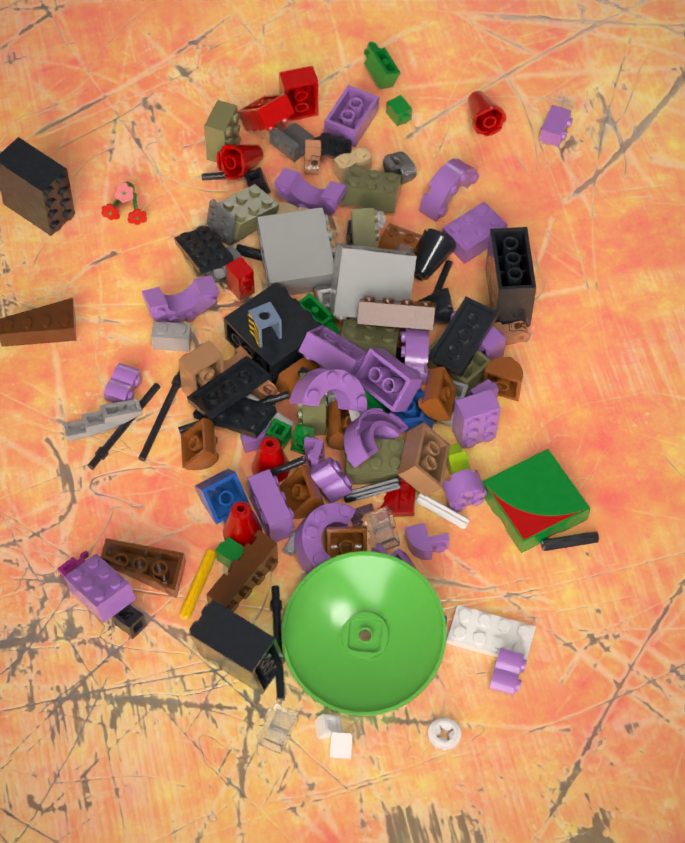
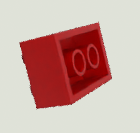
M308 66L279 72V93H286L295 113L290 115L291 118L285 122L319 116L318 78L314 67Z
M286 93L265 95L240 109L238 113L245 130H252L254 132L265 129L269 131L275 128L276 123L289 120L291 118L290 115L295 113Z

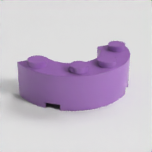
M453 158L449 160L429 184L431 189L428 194L424 193L419 212L435 222L440 217H444L448 211L447 207L452 196L458 192L459 188L464 186L468 189L471 184L477 182L479 178L477 170L460 159L456 160Z
M283 168L274 182L277 194L283 197L289 204L308 209L323 207L324 214L328 216L334 214L347 193V186L345 184L330 181L325 189H320L306 182L300 172Z
M209 275L194 279L186 290L175 295L163 294L160 287L142 290V297L155 321L180 323L195 320L197 316L205 312L211 305H214L220 291L212 276Z
M401 329L400 341L403 343V346H401V357H404V365L423 378L422 383L427 382L429 330ZM422 383L418 390H422Z
M318 368L309 371L302 380L296 383L289 402L291 404L319 407L323 395L331 390L338 401V409L367 411L366 394L361 383L351 373L340 369Z
M372 408L365 411L351 422L345 430L344 447L347 460L356 468L379 450L374 438L395 439L409 427L392 412L389 414L385 413L381 408Z
M342 503L324 504L316 508L299 524L294 537V550H296L298 556L297 561L306 574L331 558L325 552L321 543L323 530L327 526H348L356 511L355 508Z

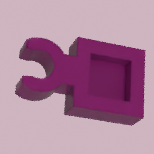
M88 551L82 552L78 560L72 557L57 568L63 578L86 561L85 559L89 556Z

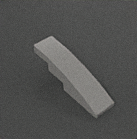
M138 398L100 405V411L82 414V420L63 423V430L68 442L86 438L132 420L142 414V409Z

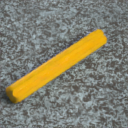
M207 549L179 613V618L188 621L191 617L216 558L214 550Z

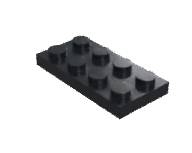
M207 225L182 233L174 238L175 244L200 275L234 261L233 255Z
M466 296L429 355L428 361L439 367H445L447 371L462 377L497 320L499 312Z
M245 356L187 396V400L207 419L212 420L271 379L270 374L250 357Z
M243 397L211 421L216 426L257 439L275 416L277 409L275 406ZM197 409L193 412L194 419L201 420L206 418Z

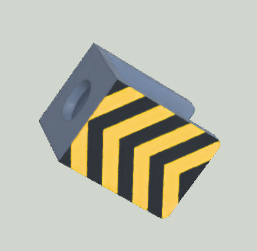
M271 302L248 310L249 330L259 347H262V329L272 326L278 338H282L281 318ZM267 312L269 319L262 320L259 315Z

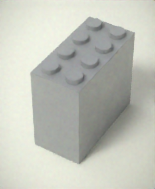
M323 207L257 217V234L267 287L277 282L281 287L286 288L289 295L315 292L314 287L332 284L335 249L334 246L331 247L332 235L331 230H328L327 226L329 225L328 215L324 214Z
M337 243L328 310L337 319L346 320L347 317H352L358 321L359 300L364 299V296L375 297V300H383V298H393L397 301H402V299L411 300L417 256L410 251Z

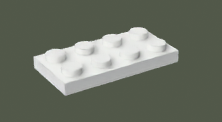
M457 605L446 644L493 657H498L501 647L524 654V659L527 660L536 626Z

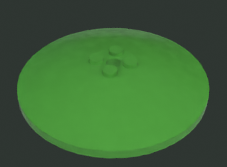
M360 551L346 553L331 558L314 568L303 578L292 593L282 622L284 656L295 680L310 697L324 707L351 716L367 717L386 714L416 699L437 674L446 648V619L440 599L431 584L419 571L405 561L378 552ZM364 630L371 633V638L368 641H362L359 637L360 633Z

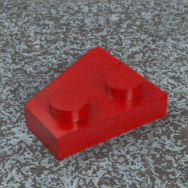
M399 479L401 488L387 492L382 506L376 510L377 517L415 516L416 489L404 479Z

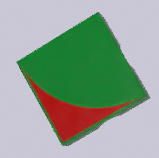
M549 449L482 481L487 491L484 500L493 513L502 521L506 532L521 553L541 544L543 539H548L557 533L565 532L588 520L591 508Z

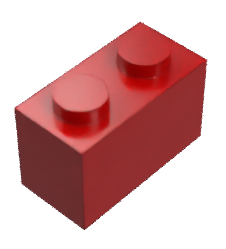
M242 257L226 265L227 287L239 301L249 298L255 293L253 269Z

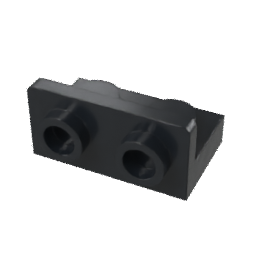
M322 133L321 136L314 138V140H321V156L335 159L341 154L352 152L351 140L344 139L343 136H332L331 133Z

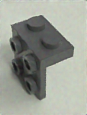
M292 123L283 131L277 127L269 130L270 144L293 162H296L305 154V140H314L315 138L297 123Z
M214 199L210 200L207 217L208 227L230 246L240 241L241 239L237 241L234 239L236 219Z

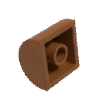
M390 223L381 236L378 248L410 251L416 256L422 235Z
M303 357L279 373L275 384L279 393L287 391L290 399L296 381L300 380L298 376L300 368L305 367L309 371L319 368L314 360L311 361Z
M499 357L490 361L485 368L483 382L489 379L498 386V396L518 402L523 380L521 365L512 357Z
M437 367L429 372L427 382L422 383L424 396L419 398V408L430 418L440 421H451L457 388L445 367Z
M337 400L328 406V419H326L328 436L326 441L334 449L345 451L344 433L352 421L349 410L338 409Z
M202 418L181 434L182 466L184 469L203 470L217 463L219 459V454L216 452L218 438L215 436V426L211 420Z
M302 465L279 485L280 490L285 494L287 508L290 507L293 511L294 519L306 518L316 508L324 505L319 487L310 475L311 467L308 465Z
M367 525L326 527L327 554L331 558L351 552L367 551Z

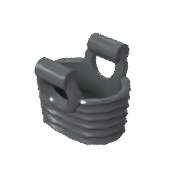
M404 152L385 155L383 159L385 173L402 175L401 185L416 177V166Z

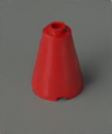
M482 91L472 92L468 97L473 129L479 135L491 136L496 134L503 128V123H506L504 110Z
M228 144L221 147L222 149L218 151L216 162L218 169L225 174L224 177L236 180L263 159L264 153L259 145Z
M266 437L261 441L252 462L253 475L289 462L276 438ZM290 470L276 475L279 484L288 478Z
M243 501L236 502L231 507L223 527L224 540L226 541L229 537L243 547L248 543L252 545L257 539L254 535L258 530L262 531V526L248 503Z

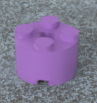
M465 469L452 474L450 481L447 482L446 479L443 481L442 488L450 507L454 511L461 512L466 506H479L484 503L483 498L486 496L487 491L478 470L475 469V472H472L471 469Z

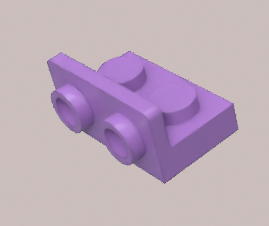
M305 437V459L310 461L309 466L312 468L325 460L324 440L316 437Z

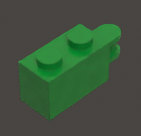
M368 42V48L364 50V55L366 56L364 65L379 89L394 87L401 72L386 48H379L376 43Z
M311 293L299 300L301 307L304 310H308L315 321L320 322L333 332L339 333V328L334 324V316Z

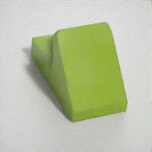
M459 442L451 444L449 448L446 466L450 476L456 472L471 469L467 451H462Z

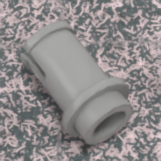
M296 530L290 533V539L282 550L291 557L296 552L294 550Z

